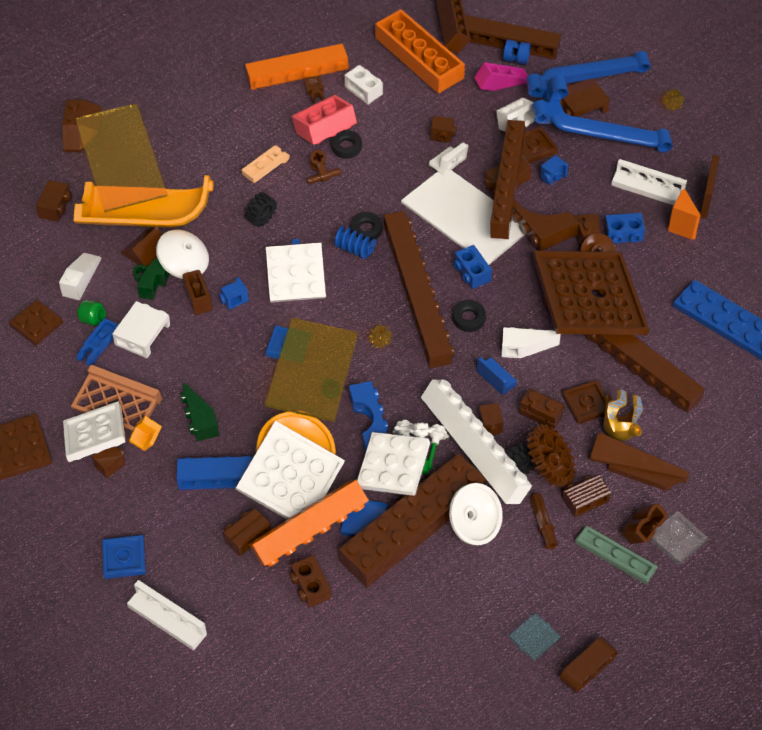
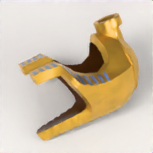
M620 389L617 390L618 396L616 400H612L610 394L605 397L603 425L609 437L618 441H627L633 436L638 437L642 434L641 427L636 422L643 412L641 397L633 395V409L624 416H617L618 410L627 404V392Z

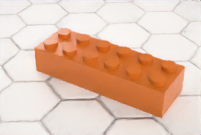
M402 9L375 23V38L438 94L464 79L465 64Z

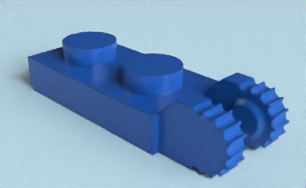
M104 318L83 343V347L78 352L76 359L83 361L88 352L91 351L86 364L89 366L93 365L97 361L98 356L102 354L113 340L112 333L119 324Z

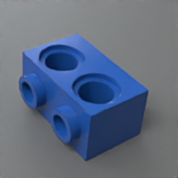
M642 213L606 215L604 222L605 235L613 243L643 241L645 227Z
M475 245L455 252L453 265L457 271H460L464 282L468 283L471 289L491 282L492 269Z

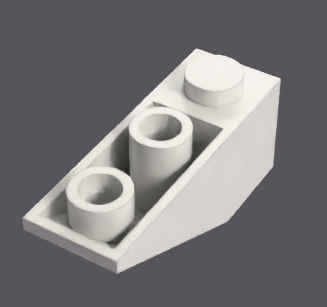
M503 328L501 357L523 358L558 346L561 334H556L553 330Z

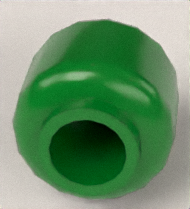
M85 300L78 307L77 315L81 323L97 326L106 317V311L100 302Z

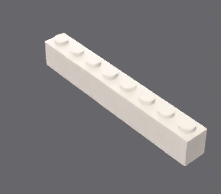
M431 380L421 396L422 400L506 504H520L532 487L526 475L520 472L516 467V463L507 456L505 450L493 439V435L484 428L483 423L474 416L472 410L461 400V396L451 388V384L446 380Z

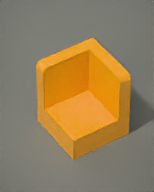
M145 416L137 422L129 442L146 451L154 444L162 426Z

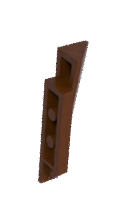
M598 433L590 456L591 461L609 464L608 471L662 490L671 489L673 485L681 482L687 483L689 472L602 433Z

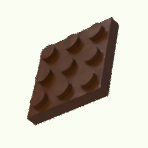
M36 413L0 424V480L52 464Z

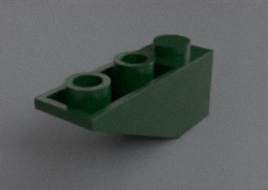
M182 384L184 392H180L182 403H187V407L184 410L186 418L191 419V423L188 424L190 434H195L196 442L218 437L219 430L214 410L188 385Z

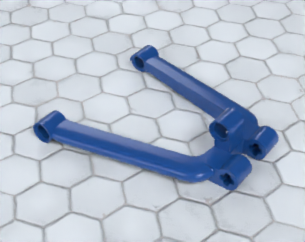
M645 51L636 52L633 56L553 67L544 71L542 76L531 74L526 78L529 95L531 97H543V100L535 101L532 104L536 123L553 124L556 128L570 133L647 147H657L659 152H667L673 148L670 133L667 129L650 131L570 116L563 111L560 104L561 99L568 95L566 83L631 71L640 73L651 69V65Z

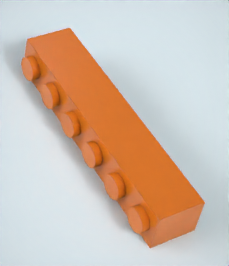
M342 43L245 64L246 77L251 90L347 70L348 56Z
M350 480L252 541L249 545L260 564L270 567L279 561L278 558L284 554L288 556L297 550L296 546L299 544L305 545L314 539L313 536L318 532L323 534L331 529L330 525L334 522L340 523L347 519V514L354 511L355 513L365 507L364 503L369 500L358 481Z

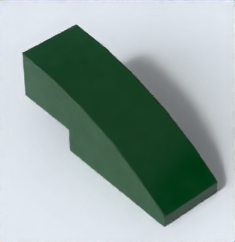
M157 257L147 267L137 286L139 298L154 300L158 286L166 287L170 273L162 267Z

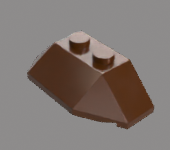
M88 99L66 100L62 123L63 152H81L85 149V146L90 144L99 135L102 115L101 106Z

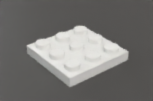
M321 243L266 247L270 302L326 298Z
M119 401L63 421L65 452L69 462L126 442L122 409Z
M372 432L357 480L360 487L365 490L415 496L430 446L429 439Z

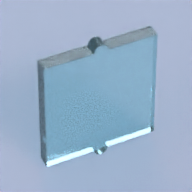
M534 614L509 635V638L520 647L519 650L524 651L533 661L561 638L550 627V623H546L537 614Z

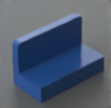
M482 357L477 359V372L500 394L504 395L517 385V380L492 357L486 361Z

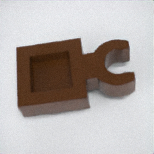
M321 77L303 78L307 95L311 94V102L315 103L316 97L323 101L324 87Z

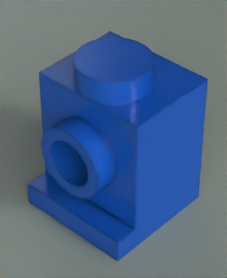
M555 155L541 165L540 178L549 185L559 181L562 177L566 178L568 164Z
M239 277L236 278V282L221 288V293L218 294L220 302L225 304L228 310L249 301L247 288Z

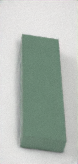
M587 525L575 540V544L646 585L657 570V565Z

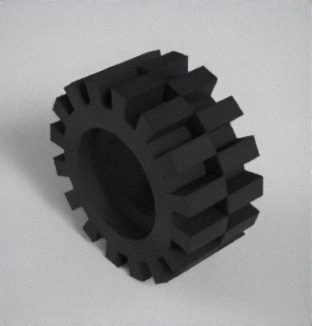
M259 192V194L254 195L255 198L252 197L250 199V203H247L248 207L245 208L246 212L244 213L245 219L256 227L267 224L268 220L273 218L272 214L276 212L274 210L277 209V202L264 192Z
M524 443L523 446L519 444L517 448L514 446L512 447L513 450L507 451V456L516 463V467L521 473L529 474L530 470L535 469L534 466L536 464L531 462L533 457L528 454L531 449L527 447V443Z

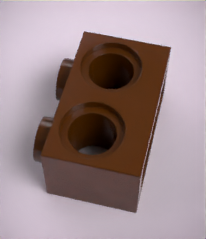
M314 555L291 564L292 573L289 574L293 585L297 584L299 598L302 602H306L308 608L331 599V588ZM304 572L309 573L308 575H301ZM312 589L318 590L317 592H310Z

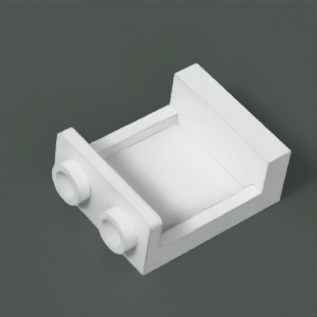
M136 301L112 333L115 345L148 358L151 354L150 345L163 327L168 328L170 326L169 315L162 310H156L147 304Z

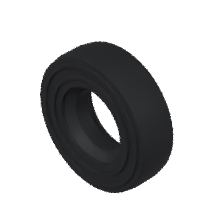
M343 130L332 137L331 149L340 158H353L362 150V139L354 131ZM350 141L353 143V146L344 148L340 146V143Z
M371 212L359 213L351 221V233L356 230L358 232L357 237L360 233H363V240L366 236H370L371 242L373 239H378L383 231L382 220L378 215ZM370 223L373 225V229L363 231L360 229V225Z
M465 300L454 307L452 319L458 329L473 332L483 327L486 321V311L479 302ZM471 311L477 317L474 320L468 321L462 317V314Z

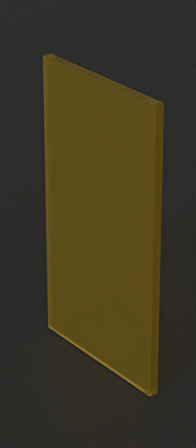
M137 103L76 118L104 212L167 196Z
M292 318L267 395L265 407L335 422L358 332Z

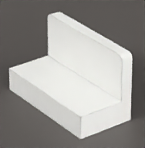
M461 143L456 148H447L429 161V166L445 175L466 159L468 145Z

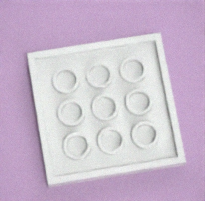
M275 421L235 490L282 517L289 519L327 494L345 460Z

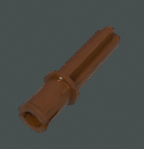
M534 493L531 496V502L540 527L539 533L543 536L546 549H554L558 546L554 534L555 527L550 522L542 494Z

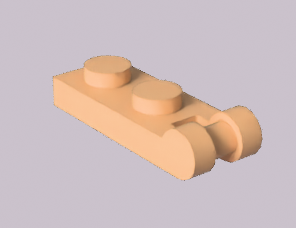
M275 145L243 168L242 175L251 182L256 183L281 163H286L290 156L286 152H282L281 148Z

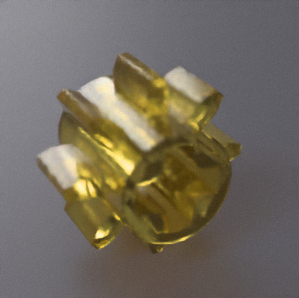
M671 89L668 92L665 91V96L662 99V103H666L665 108L668 110L681 108L684 102V97L680 96L681 92L676 89Z
M377 325L374 329L370 328L369 342H373L374 348H384L387 344H391L392 331H387V326Z

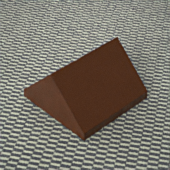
M158 227L147 229L121 251V254L137 265L142 264L148 267L157 257L156 246L163 234Z

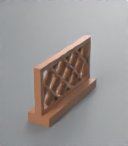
M90 365L88 369L89 374L73 401L71 408L87 413L92 411L90 409L95 410V407L103 404L108 405V402L119 399L125 416L123 418L124 429L133 432L135 427L130 425L129 420L137 417L142 419V415L150 418L157 404H160L163 398L160 391L155 388ZM91 381L98 383L100 387L90 392L88 389ZM111 388L116 390V395L106 398L104 391ZM102 392L104 399L93 403L91 396ZM126 395L133 397L134 401L123 405L121 397ZM89 397L90 405L85 407L79 406L82 399ZM145 401L151 403L148 409L140 411L139 403ZM136 405L138 412L127 416L125 409Z

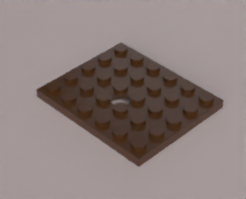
M533 252L532 257L556 334L648 335L649 327L622 252ZM598 290L600 294L605 296L596 297L592 294V291Z

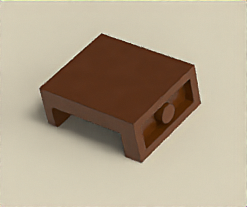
M592 78L568 86V95L560 101L562 109L567 115L577 117L595 109H599L601 113L608 112L610 99Z

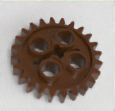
M541 424L531 429V432L528 433L527 441L529 444H527V447L531 449L528 454L533 457L531 462L536 464L535 470L539 469V475H544L545 481L549 480L551 486L563 487L572 482V479L575 478L574 473H576L573 468L576 464L572 462L575 458L570 455L572 450L567 448L568 442L563 441V435L559 436L558 430L554 431L553 426L549 427L548 424Z

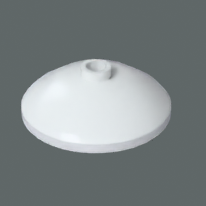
M171 230L163 234L157 243V258L162 267L171 275L183 279L182 275L184 273L200 270L201 274H203L207 269L209 263L207 249L194 234L184 230Z
M480 483L467 484L461 487L455 493L450 504L449 516L451 526L455 534L465 543L482 545L490 542L497 535L502 523V507L497 495L492 489Z

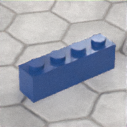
M186 457L178 459V489L236 488L254 457Z

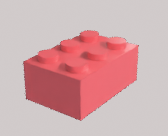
M336 95L292 115L296 134L313 145L319 144L322 140L333 137L338 132L349 129L357 123L353 105Z

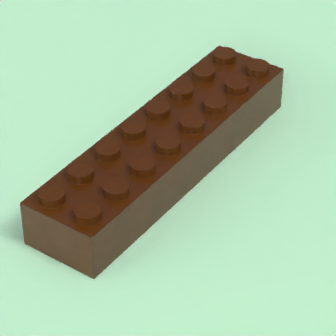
M458 453L419 484L415 496H404L338 549L339 561L366 588L369 587L450 521V504L455 493L461 487L472 483L486 485L487 479Z

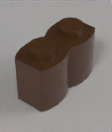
M659 503L640 507L634 514L633 520L624 526L622 535L630 544L649 541L654 536L656 528L665 522L667 512Z

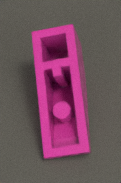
M484 62L474 78L480 89L496 91L524 84L528 75L524 68Z

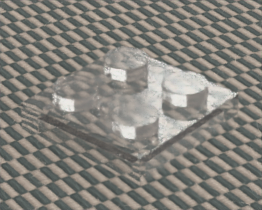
M677 511L660 527L656 528V532L650 540L679 566L705 544L708 537Z

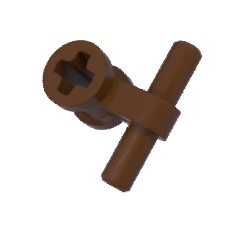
M315 150L310 155V168L317 171L318 174L307 178L309 185L319 181H328L329 178L341 174L340 168L330 171L326 170V155L321 150Z

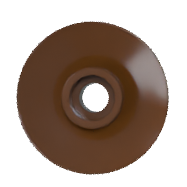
M600 233L589 235L584 239L580 248L581 252H593L594 249L598 252H616L612 240Z

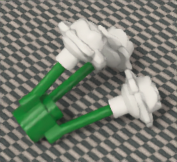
M408 420L398 421L392 431L393 434L410 436V433L418 438H425L427 435L432 438L429 459L427 460L426 457L421 475L429 474V470H432V462L439 441L449 438L444 426L435 424L428 428V423L412 424Z

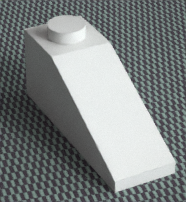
M83 253L66 268L59 281L62 296L76 300L81 299L101 261L100 256Z

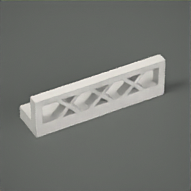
M619 159L616 174L611 185L674 205L681 190L686 189L687 180ZM622 167H625V168H628L630 171L627 172V171L621 170V168H622ZM639 173H644L647 177H643ZM655 178H660L664 182H659ZM673 183H676V184H679V185H682V186H681V188H678V187H675V186L673 185Z
M138 580L134 584L136 593L128 601V607L194 651L207 635L205 623Z

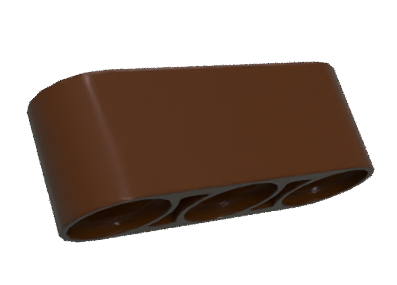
M600 637L562 671L559 678L577 693L613 661L618 651L603 637Z

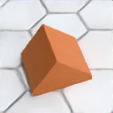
M685 189L681 190L673 206L668 231L692 240L696 237L701 215Z

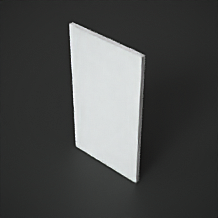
M452 170L445 175L438 171L401 200L403 205L463 249L475 245L488 265L526 235L522 232L519 224L515 223L512 219L509 239L490 238V221L494 200Z

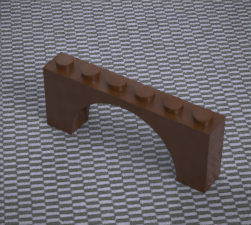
M523 156L517 189L531 179V166ZM500 165L485 171V186L493 192L494 197ZM515 199L512 219L515 223L519 224L522 232L528 235L531 243L537 246L540 251L578 235L579 222L569 211L556 215L537 214L523 208Z

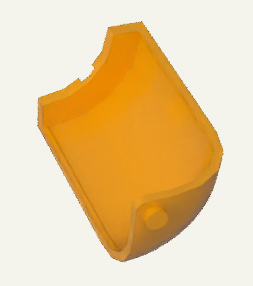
M204 175L202 187L183 190L96 187L93 182H85L82 198L84 204H75L74 222L76 224L145 227L184 226L198 218L206 207L209 192L213 191L214 182L210 179L209 175Z

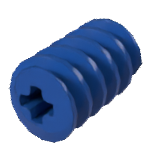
M345 226L340 227L335 237V246L337 248H342L344 251L348 250L349 253L361 256L362 259H366L372 254L376 246V239L370 242V236H366L363 240V233H360L357 237L358 232L356 230L351 234V228H347L344 231Z

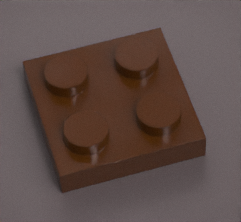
M36 299L9 321L11 328L36 346L62 325L63 320Z

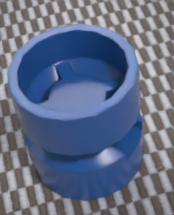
M507 39L503 61L513 63L516 60L518 64L527 65L531 43L521 42L518 44L515 40ZM515 48L518 49L517 55H514Z

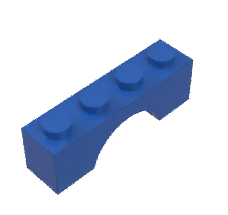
M372 381L349 385V398L353 412L364 414L372 421L371 427L362 433L365 454L372 432L387 434L386 431H388L387 420L382 418V415H384L382 404H378L377 401L379 399L378 390L373 388Z

